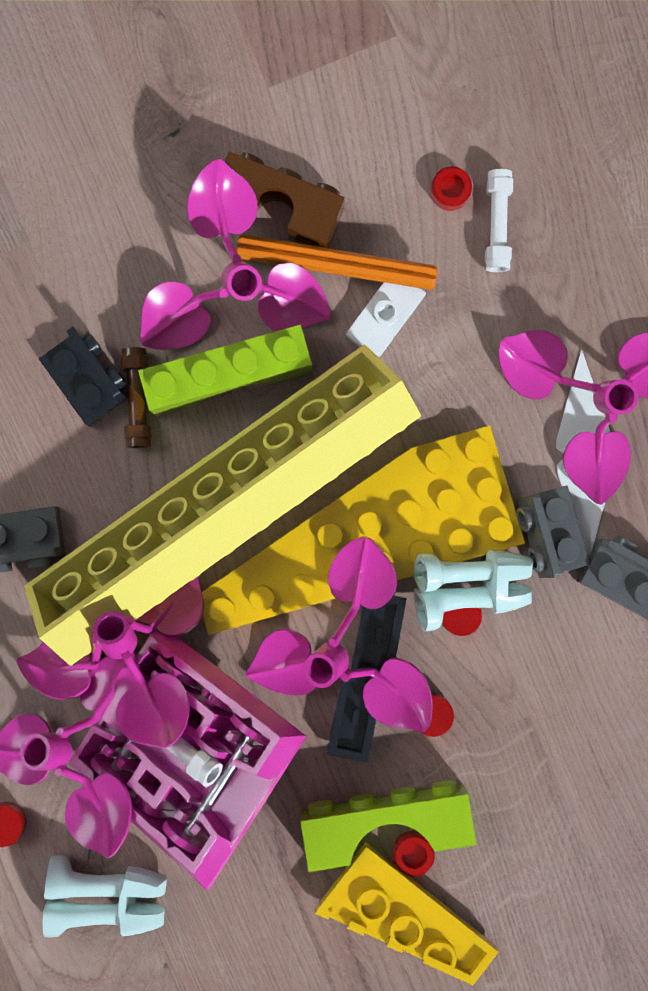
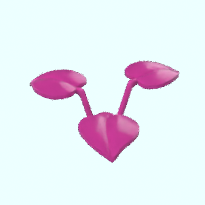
M215 159L202 169L192 184L187 200L188 220L195 232L203 238H213L221 234L223 244L231 258V263L224 268L221 275L222 287L200 293L193 297L192 291L187 285L177 281H165L153 287L145 297L141 311L140 342L145 347L157 350H172L197 342L207 332L211 323L209 312L199 303L218 297L225 298L229 294L238 300L246 301L254 298L259 292L264 291L258 299L257 310L263 323L274 331L300 324L302 329H305L311 325L327 321L331 317L329 305L321 286L306 269L292 263L277 264L269 271L267 284L262 283L261 276L255 268L241 262V257L237 254L230 240L229 233L241 234L251 227L257 216V199L249 183L222 159Z
M531 330L503 338L499 343V365L505 380L519 395L530 399H543L551 393L555 381L563 385L593 392L595 407L600 412L606 414V417L597 425L596 434L580 432L569 441L563 454V466L571 482L594 503L600 505L605 503L617 491L626 476L631 460V449L625 435L616 431L604 433V430L610 423L617 421V414L622 415L631 412L636 407L639 397L648 399V332L631 337L619 350L617 362L626 375L621 380H608L600 384L559 375L566 367L568 356L564 343L553 333L543 330Z
M366 536L359 537L341 549L329 570L328 580L332 595L339 601L352 602V606L334 635L328 640V643L322 645L311 654L310 642L301 633L291 629L277 630L267 636L260 645L254 661L246 672V677L269 690L297 696L308 694L316 687H329L338 678L347 682L351 678L371 676L373 678L365 684L363 689V700L368 712L376 720L387 726L413 729L425 733L430 726L433 702L430 687L423 673L412 663L400 658L388 659L381 667L380 672L375 668L349 670L348 654L339 645L340 639L357 614L360 604L368 609L380 608L391 600L397 586L396 572L388 557L371 538Z
M197 577L168 596L162 603L154 606L137 618L138 622H135L133 617L126 619L119 612H108L101 615L93 626L94 636L91 639L94 644L93 652L85 655L71 666L45 643L32 652L19 657L16 660L17 665L25 679L38 692L52 699L68 700L79 696L89 688L91 683L90 669H96L99 666L101 650L112 659H123L139 688L127 691L120 698L116 709L118 727L128 739L138 744L161 748L172 746L178 741L187 726L190 711L189 697L183 684L169 673L158 674L146 683L131 656L137 646V636L134 630L151 634L157 628L164 636L178 637L195 628L200 622L204 611V599L199 579Z
M133 652L131 656L141 672L137 657ZM106 656L99 662V666L96 669L90 670V686L84 693L80 694L81 704L86 709L93 711V715L68 727H59L56 733H52L49 724L39 715L23 714L14 718L0 731V772L12 781L23 785H34L41 782L48 776L50 770H53L56 776H65L81 783L84 788L75 790L66 804L65 822L67 828L79 844L98 852L105 858H110L116 854L123 844L131 824L132 803L129 791L121 779L112 773H103L91 782L86 775L71 770L66 766L73 752L72 745L67 739L68 736L96 724L101 717L107 724L118 726L116 709L120 698L127 691L139 688L123 659H112Z

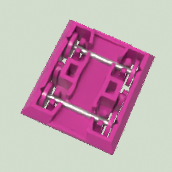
M156 628L136 656L146 683H148L158 674L169 673L187 684L183 686L189 697L190 711L187 726L181 737L198 751L204 750L209 755L217 758L223 765L220 776L213 784L205 787L186 773L187 765L167 748L138 744L128 739L118 726L107 724L102 717L96 724L92 725L70 759L69 765L76 772L86 775L91 782L103 773H112L121 779L131 797V822L205 890H210L307 736L179 637L164 636ZM199 684H201L204 687L203 690H201L198 687ZM256 741L261 745H253V742ZM133 752V753L136 754L140 759H128V758L130 757L131 753Z

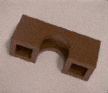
M230 151L228 152L225 163L242 176L252 187L256 195L258 209L265 203L278 201L286 204L292 210L293 215L288 225L289 240L300 244L329 248L344 211L345 197L339 195L340 192L336 188L325 183H317L315 186L305 182L298 173L288 168L281 167L279 170L267 167L260 158L250 153L243 152L241 155H237Z

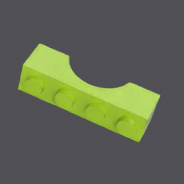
M300 324L138 370L149 411L158 417L196 406L208 398L231 390L257 384L278 383L313 373V368Z
M445 780L433 783L431 785L432 789L415 791L414 787H401L390 791V796L374 798L373 794L365 793L350 797L347 803L333 805L331 800L310 803L308 809L301 810L300 820L308 872L350 866L354 851L361 839L373 829L388 824L405 825L415 829L427 839L434 852L477 845L468 792L463 784L456 785V781Z

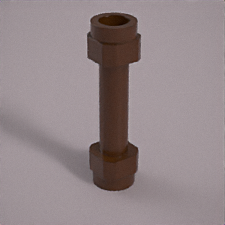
M141 347L122 349L121 369L127 372L129 426H124L126 448L151 447V426L146 425L145 396L138 370L148 368L146 348Z

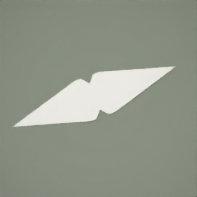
M581 349L573 379L593 383ZM575 387L570 389L556 439V449L563 454L567 444L576 434L580 432L596 434L597 425L605 418L604 413L600 412L594 405L593 392ZM609 426L605 428L604 433L610 432ZM562 460L557 464V474L561 485H568L589 559L605 503L601 505L594 503L575 486L567 476Z

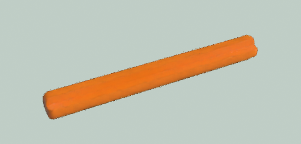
M244 234L239 237L236 248L237 254L244 260L275 265L292 263L311 271L428 290L434 289L438 276V268L431 264Z

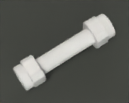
M494 169L488 172L486 195L491 197L490 246L485 250L486 271L506 272L510 270L512 248L507 246L508 196H511L513 192L512 171L508 169Z
M182 737L174 745L167 747L171 753L187 765L186 773L205 787L213 784L220 776L223 765L218 759L209 755L204 750L198 751Z

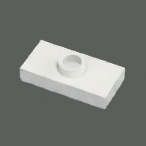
M384 282L347 331L345 337L358 347L364 344L367 345L380 358L421 303L426 292L420 288Z

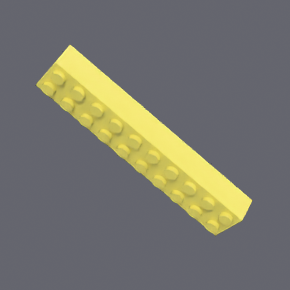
M364 344L24 585L39 639L70 666L85 655L93 652L94 644L91 641L94 636L93 626L101 615L108 612H119L126 619L133 617L136 620L421 417L403 381L367 345Z

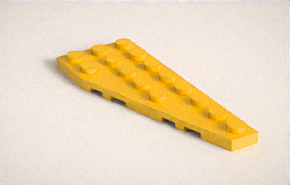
M485 426L409 449L202 592L204 599L203 619L208 635L335 599L331 593L328 580L331 564L344 546L359 537L366 536L371 538L392 563L397 581L414 576V564L418 554L431 553L435 554L440 561L463 562L484 556L489 550L501 551L525 544L491 426Z

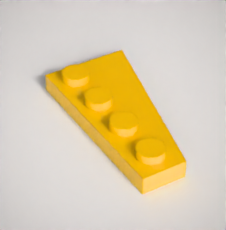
M367 842L354 856L351 865L344 869L315 907V914L325 919L330 917L347 925V929L363 936L367 934L383 941L387 947L400 953L405 951L422 959L424 964L472 986L499 953L494 943L411 877L402 873L396 865Z

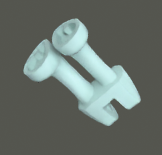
M489 550L486 553V560L478 562L440 561L435 554H418L414 564V579L419 588L414 589V603L421 630L425 632L440 628L443 621V613L450 610L489 608L493 614H499L532 604L531 588L524 584L509 583V581L531 577L533 559L521 554L500 550ZM483 581V586L439 589L442 584Z
M52 854L45 883L44 899L48 900L43 911L44 937H58L68 928L105 924L120 925V934L122 936H130L157 929L164 925V907L156 903L136 902V897L155 898L166 893L167 876L134 866H128L125 874H82L72 870L67 856ZM70 897H119L118 904H79L63 899Z

